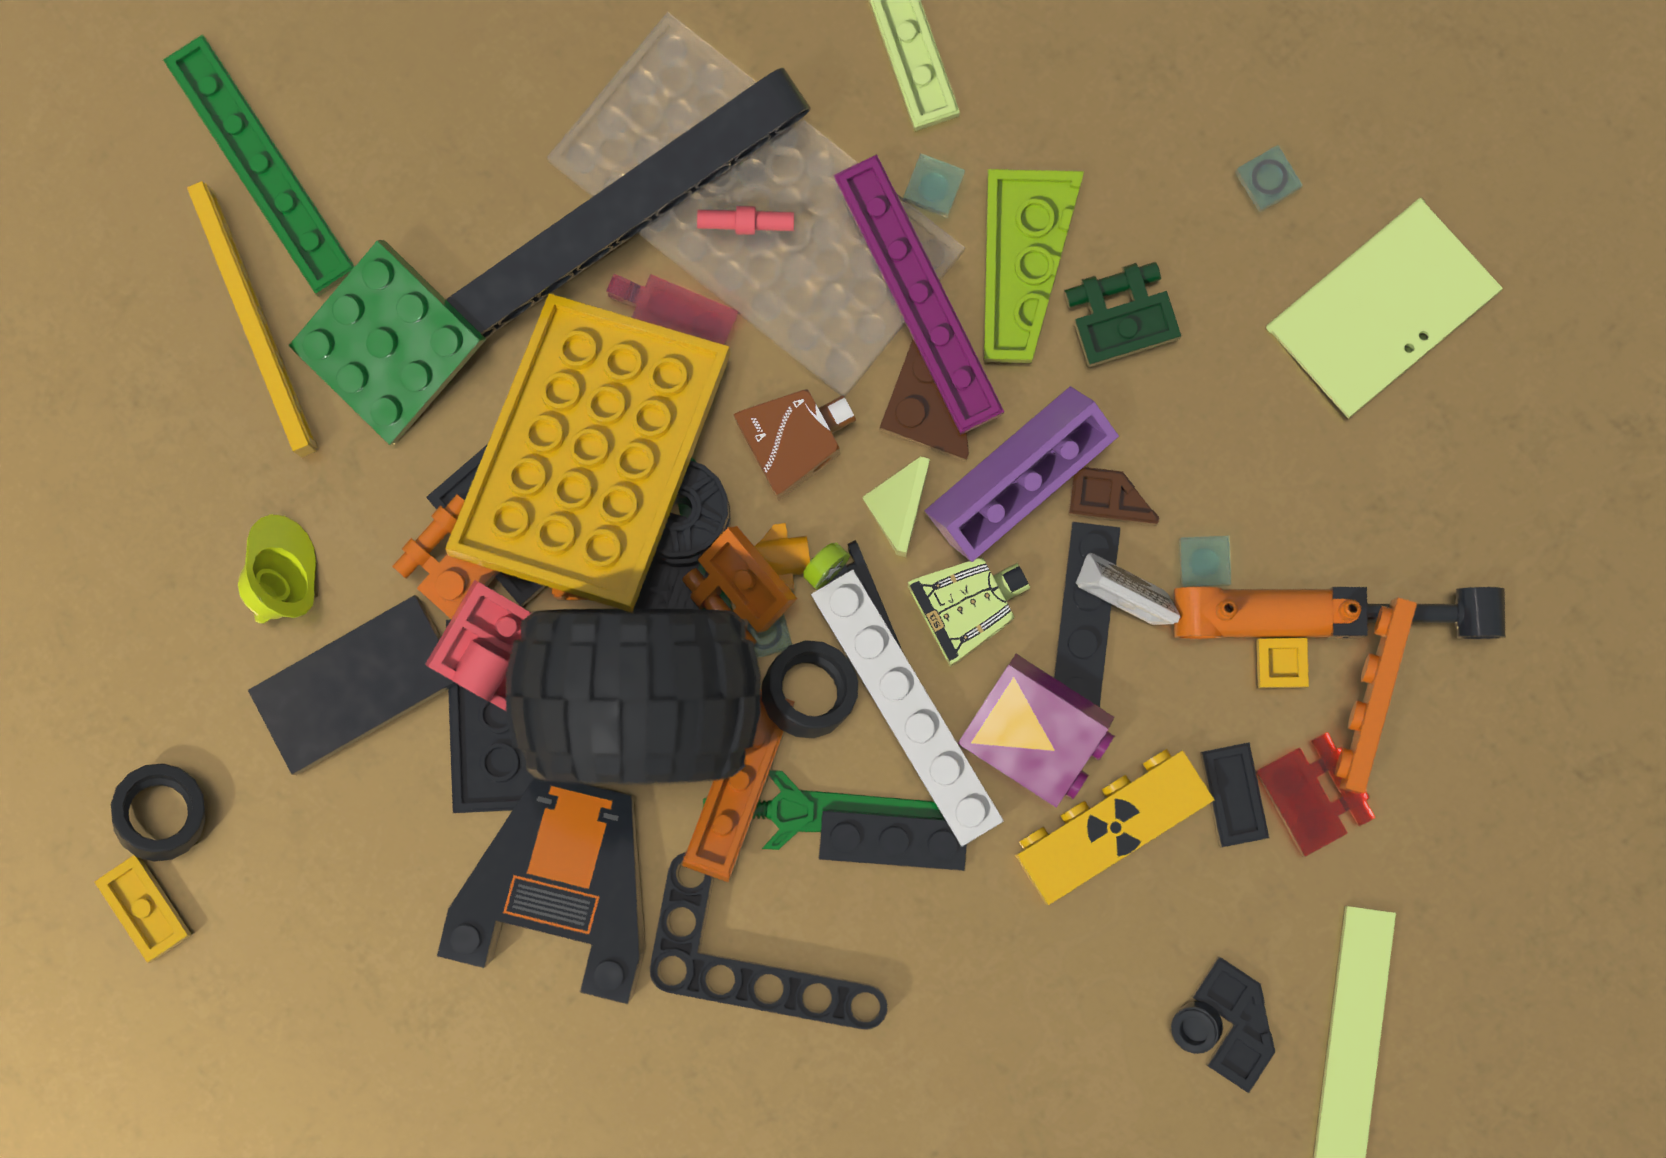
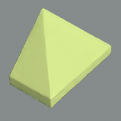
M920 456L862 497L898 556H907L930 464L929 458Z

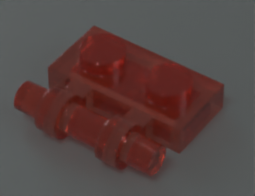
M1328 732L1311 740L1320 756L1316 761L1309 764L1299 747L1256 771L1258 778L1302 857H1306L1348 834L1339 815L1350 810L1358 826L1376 818L1367 803V800L1370 799L1367 791H1365V794H1357L1339 788L1342 778L1335 776V770L1342 746L1337 748ZM1327 771L1341 794V797L1330 802L1317 779L1318 776Z

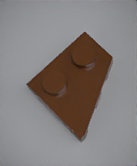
M912 339L881 422L880 431L966 462L969 455L967 432L960 435Z

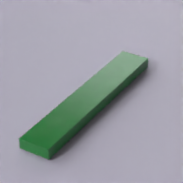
M203 34L164 58V63L314 293L319 297L342 282L355 265Z

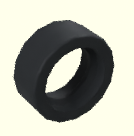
M805 640L788 646L771 663L762 681V702L768 717L781 730L795 737L817 738L831 733L851 713L858 698V678L852 663L839 649L820 641ZM801 663L814 664L824 669L832 677L837 688V699L834 706L827 713L819 716H807L795 710L788 703L782 691V681L786 672L793 666Z
M164 763L144 765L128 773L115 789L111 801L113 831L121 845L136 857L153 862L172 860L188 852L201 836L205 824L203 793L196 780L181 768ZM163 785L173 788L182 795L187 804L188 816L185 825L177 834L167 839L153 840L143 837L135 831L129 820V808L132 800L140 791L150 786Z

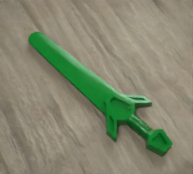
M770 770L769 776L781 792L767 802L766 800H763V802L759 800L753 815V819H755V816L758 817L757 819H760V817L762 819H765V817L771 819L779 828L762 847V849L779 850L798 832H821L822 809L944 818L934 801L799 790L783 771ZM707 797L703 798V807Z

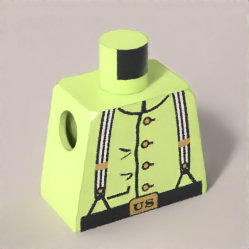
M983 557L975 559L973 562L968 561L908 582V588L950 667L959 663L1014 620V615L1006 601L1030 589L1029 583L1018 563L992 575Z

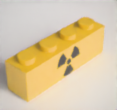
M1166 748L1143 763L1147 770L1145 774L1132 782L1125 774L1101 789L1106 798L1089 808L1084 800L1060 815L1065 824L1048 834L1043 826L1019 841L1024 850L1015 856L1046 905L1055 902L1214 801V798L1183 750L1172 756Z

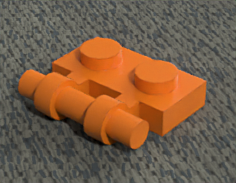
M458 494L445 508L441 505L431 515L434 520L416 540L411 538L402 547L403 555L392 566L406 579L419 565L423 567L429 575L417 589L450 619L454 616L474 580L487 587L499 573V571L448 556V554L439 562L430 554L448 532L451 534L465 501Z
M738 526L728 527L698 559L700 564L709 573L706 579L697 568L689 571L682 579L692 592L691 600L699 609L732 611L720 597L721 590H723L736 606L733 612L746 622V639L751 640L754 645L757 641L747 630L748 623L751 624L757 633L767 631L798 599Z

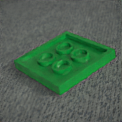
M377 240L288 346L372 429L391 445L399 441L484 343L486 338L385 240Z

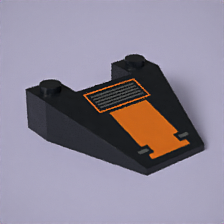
M534 777L448 908L437 957L485 968L494 959L503 922L591 944L580 993L628 1004L635 994L646 948L633 795L586 783L550 781Z

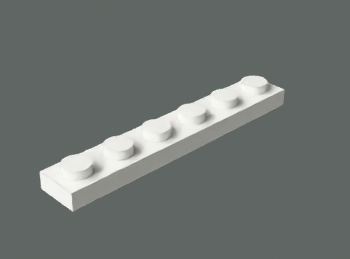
M851 570L812 593L813 600L961 847L1004 822L855 572Z

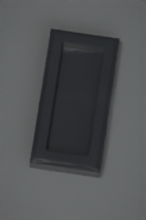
M1250 742L1200 752L1207 788L1214 798V801L1211 802L1220 848L1269 838Z

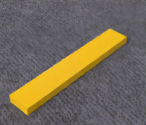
M203 181L187 187V190L292 451L301 458L317 452L316 449L318 447L217 196Z

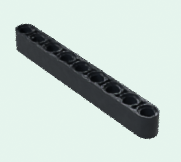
M785 68L771 72L446 300L485 338L489 337L548 296L549 293L561 287L808 114L811 107Z

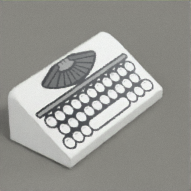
M1089 553L1086 556L1076 581L1079 588L1152 625L1179 622L1180 614L1166 591L1093 553Z

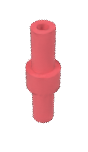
M736 206V210L698 209L697 229L736 230V235H755L756 230L794 231V212L756 211V206Z

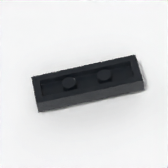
M822 809L819 860L965 871L967 844L961 847L944 818Z

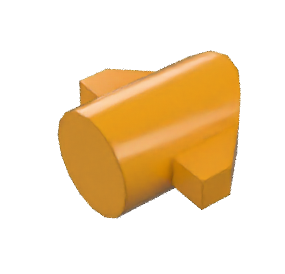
M786 523L774 524L754 547L791 591H795L793 576L802 575L810 562L807 535L788 538Z

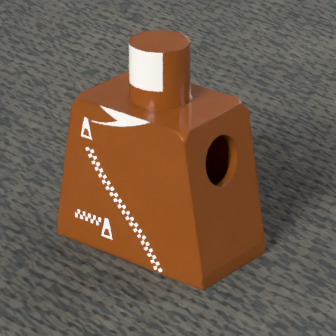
M808 389L733 414L738 427L778 501L794 491L840 454V448L832 433L856 421L843 395L818 408Z

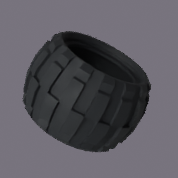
M557 609L532 612L521 621V639L513 642L506 672V717L513 747L521 749V767L538 779L575 783H688L733 777L745 767V749L753 747L760 718V670L754 644L751 640L746 639V622L733 611L633 609L631 613L622 609Z

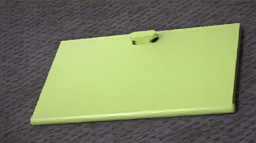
M1419 198L1266 325V329L1277 338L1349 419L1499 294L1503 288L1426 205L1425 200Z

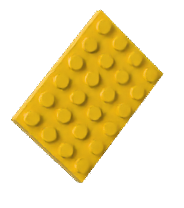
M549 293L445 548L448 556L632 613L730 358V347Z

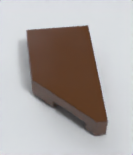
M1083 467L1073 476L1069 515L1158 525L1159 516L1150 508L1123 471Z

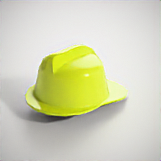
M271 514L259 518L250 528L247 538L245 565L239 575L238 591L244 604L254 612L255 622L260 624L270 619L303 616L311 609L314 602L316 567L314 546L305 530L297 522L286 516Z

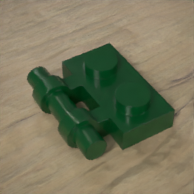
M1156 262L1138 267L1137 263L1122 267V272L1098 280L1096 276L1082 279L1081 285L1064 290L1069 308L1087 303L1091 312L1090 315L1077 318L1074 321L1088 368L1181 338L1180 329L1167 291L1148 296L1145 287L1146 284L1161 280L1160 270ZM1128 290L1132 302L1107 309L1104 297Z

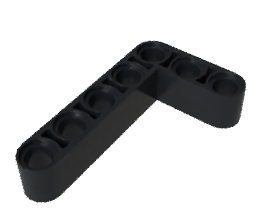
M686 852L677 855L672 860L668 869L650 963V977L653 984L659 990L671 994L856 1029H872L885 1019L887 999L884 993L874 985L700 952L714 877L705 874L704 880L699 886L694 888L684 886L679 879L678 871L683 864ZM680 907L689 909L696 919L694 930L687 936L675 934L669 925L671 913ZM676 956L685 963L686 976L681 983L671 984L662 978L660 966L666 957ZM724 965L733 971L735 983L729 992L718 993L710 987L708 974L714 966ZM772 974L781 980L783 993L777 1001L766 1002L757 995L756 983L761 976ZM814 983L825 985L832 995L831 1004L822 1011L811 1010L804 1002L805 989ZM871 993L878 999L880 1010L873 1019L861 1020L853 1014L851 1003L858 994Z

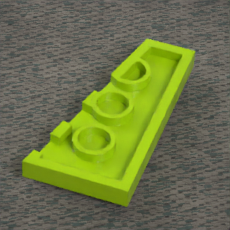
M988 169L984 362L1032 363L1084 171Z

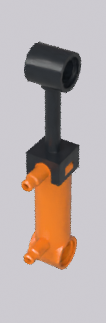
M1181 587L1174 589V605L1180 614L1179 622L1174 623V637L1179 639H1215L1222 637L1362 639L1368 636V623H1376L1380 608L1382 606L1389 607L1390 604H1367V587H1332L1330 589ZM1468 587L1456 589L1455 604H1417L1412 623H1455L1458 639L1506 638L1505 588Z

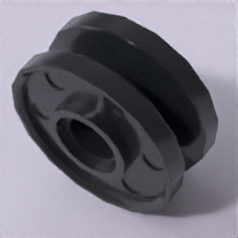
M690 460L673 506L676 504L689 505L692 508L691 515L682 522L667 520L653 557L655 561L673 567L693 566L700 563L698 559L731 526L730 504L719 477L705 465Z

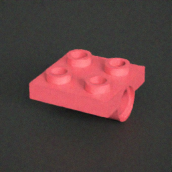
M474 580L425 665L506 711V672L513 642L521 639V621L529 616L531 612Z

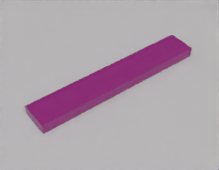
M874 155L835 174L834 180L960 435L1003 415L1004 410L878 156Z

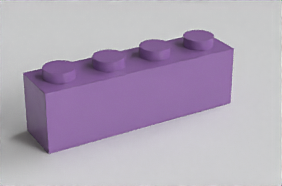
M1070 386L924 511L948 543L973 562L1116 440L1119 435L1097 404Z

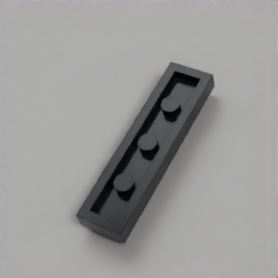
M1072 522L1053 677L1100 707L1112 604L1079 588L1076 581L1085 558L1089 553H1093L1116 565L1121 527Z

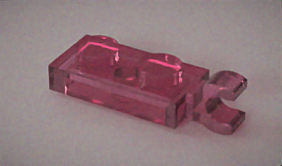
M613 274L606 290L608 297L636 307L631 318L726 345L739 316V311L652 274H650L645 287Z

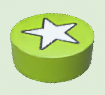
M837 542L828 544L809 562L803 572V578L816 590L822 588L845 566L850 554Z

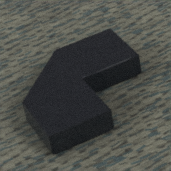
M1217 956L1192 995V998L1212 1006L1222 1018L1232 1023L1206 1066L1249 1093L1275 1054L1261 983L1220 956Z

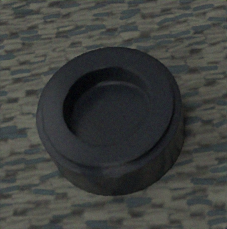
M1194 1001L1185 1004L1176 1013L1171 1023V1033L1175 1042L1183 1050L1194 1054H1201L1211 1050L1219 1041L1223 1033V1022L1219 1013L1212 1006L1204 1002Z

